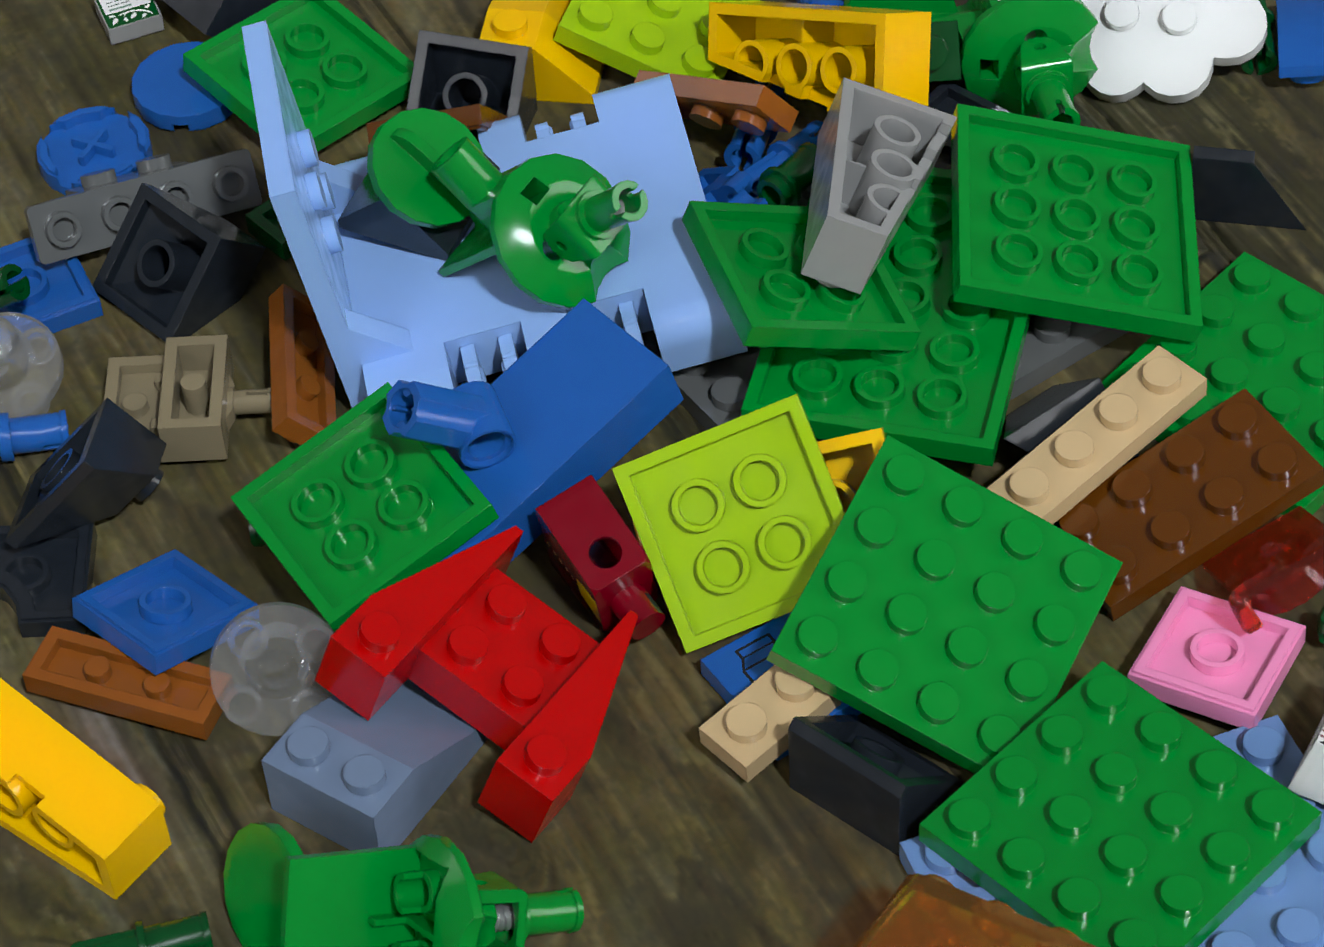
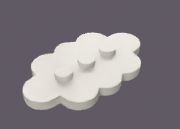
M1081 0L1098 20L1090 42L1091 57L1098 70L1086 87L1099 99L1111 103L1126 102L1144 90L1156 100L1166 103L1187 102L1199 96L1209 85L1214 65H1240L1254 58L1263 48L1267 36L1266 12L1258 0Z

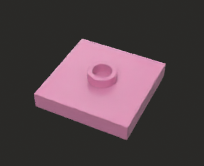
M1181 586L1128 672V679L1162 702L1237 727L1244 726L1251 729L1256 727L1263 718L1305 643L1306 626Z

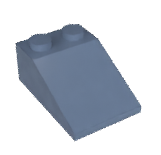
M407 679L369 721L333 695L303 712L264 756L261 762L271 807L274 811L349 850L399 846L488 738Z

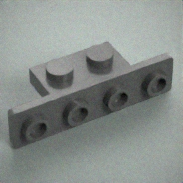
M238 149L193 162H172L170 154L165 153L135 161L137 171L116 177L114 168L81 175L82 186L65 190L66 196L25 208L24 214L37 261L41 264H50L111 247L142 183L150 184L217 216L259 206L262 203V197L250 151Z

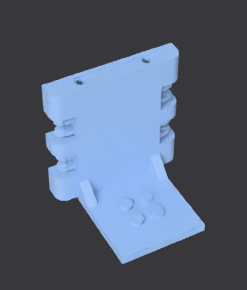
M266 20L242 27L269 198L352 408L387 382L393 387L398 380L417 381L447 389H453L458 386V383L464 381L487 382L486 375L506 371L573 309H562L535 301L513 284L498 262L496 255L443 277L438 270L445 263L444 260L339 228V217L368 173L367 156L337 165H331L319 160L312 133L309 128L306 129ZM669 74L592 94L599 120L597 123L586 125L583 112L570 115L569 125L571 130L554 134L548 122L534 125L537 139L527 141L520 115L494 121L491 128L486 132H477L483 152L500 168L501 173L523 163L529 158L557 153L583 160L606 177L612 187L621 181L630 180L639 184L634 191H631L632 194L638 193L640 190L645 191L648 199V209L645 215L638 221L628 223L630 228L628 261L615 266L605 275L598 288L596 302L592 303V305L643 345L641 333L654 330L662 360L669 365L672 372L748 351L747 346H743L682 222L689 201H706ZM474 222L472 223V225H471V227L469 228L468 232L466 233L465 237H466V236L470 233V231L475 227Z

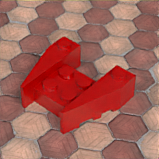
M514 526L372 594L330 637L315 681L369 721L403 683L409 679L505 751L496 760L478 799V803L533 843L570 800L592 756L639 615L630 610L601 643H598L506 575V571L524 532L517 526Z

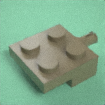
M228 334L167 337L164 355L112 357L108 359L104 400L109 398L167 443L160 463L228 459L230 428L235 422L237 415L272 414L271 387L264 389H235L233 382L234 364Z

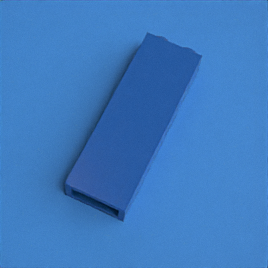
M583 298L491 383L517 439L516 447L512 454L504 461L492 467L473 469L463 464L457 449L444 447L492 504L499 518L443 560L509 528L517 526L524 532L512 557V562L542 534L535 510L537 507L589 475H592L597 482L684 400L669 365Z

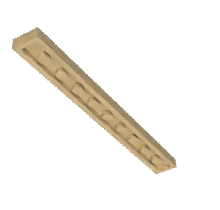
M1158 345L986 489L1054 524L1206 395L1207 378ZM774 665L699 727L700 742L746 782H749L789 748L788 728L794 717L827 716L843 702Z

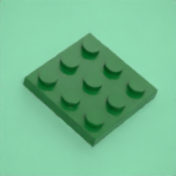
M278 0L183 54V71L259 134L242 27L266 20L306 129L309 128L312 133L317 152L409 98L414 66L412 60L337 0Z
M689 201L682 222L743 346L912 351L921 331L882 259L861 294L843 288L827 287L814 278L801 274L809 207Z
M389 382L230 497L241 514L334 633L372 594L439 563L499 518L492 504L443 446L388 434L382 417L387 405L386 394L392 388Z

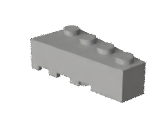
M843 78L818 134L801 267L802 275L814 278L827 287L843 288L858 294L862 293L930 176L958 117L848 78Z

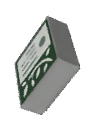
M94 0L96 13L111 45L164 30L162 14L155 0Z

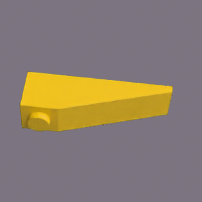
M492 0L488 7L479 39L532 47L537 101L594 105L592 94L598 93L604 63L553 41L558 25L571 0Z

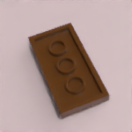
M1244 388L1119 468L1053 525L1123 562L1101 606V609L1114 622L1324 485V468Z

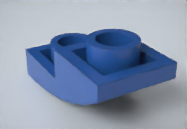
M1276 0L1279 78H1290L1291 81L1300 84H1313L1323 81L1324 0Z

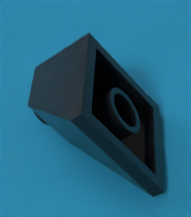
M142 183L94 281L93 288L166 342L167 337L193 335L240 301L266 247L228 220L150 184Z
M106 398L30 476L5 542L16 549L117 515L134 497L140 502L144 501L155 490L164 475L159 466L167 443L109 398Z

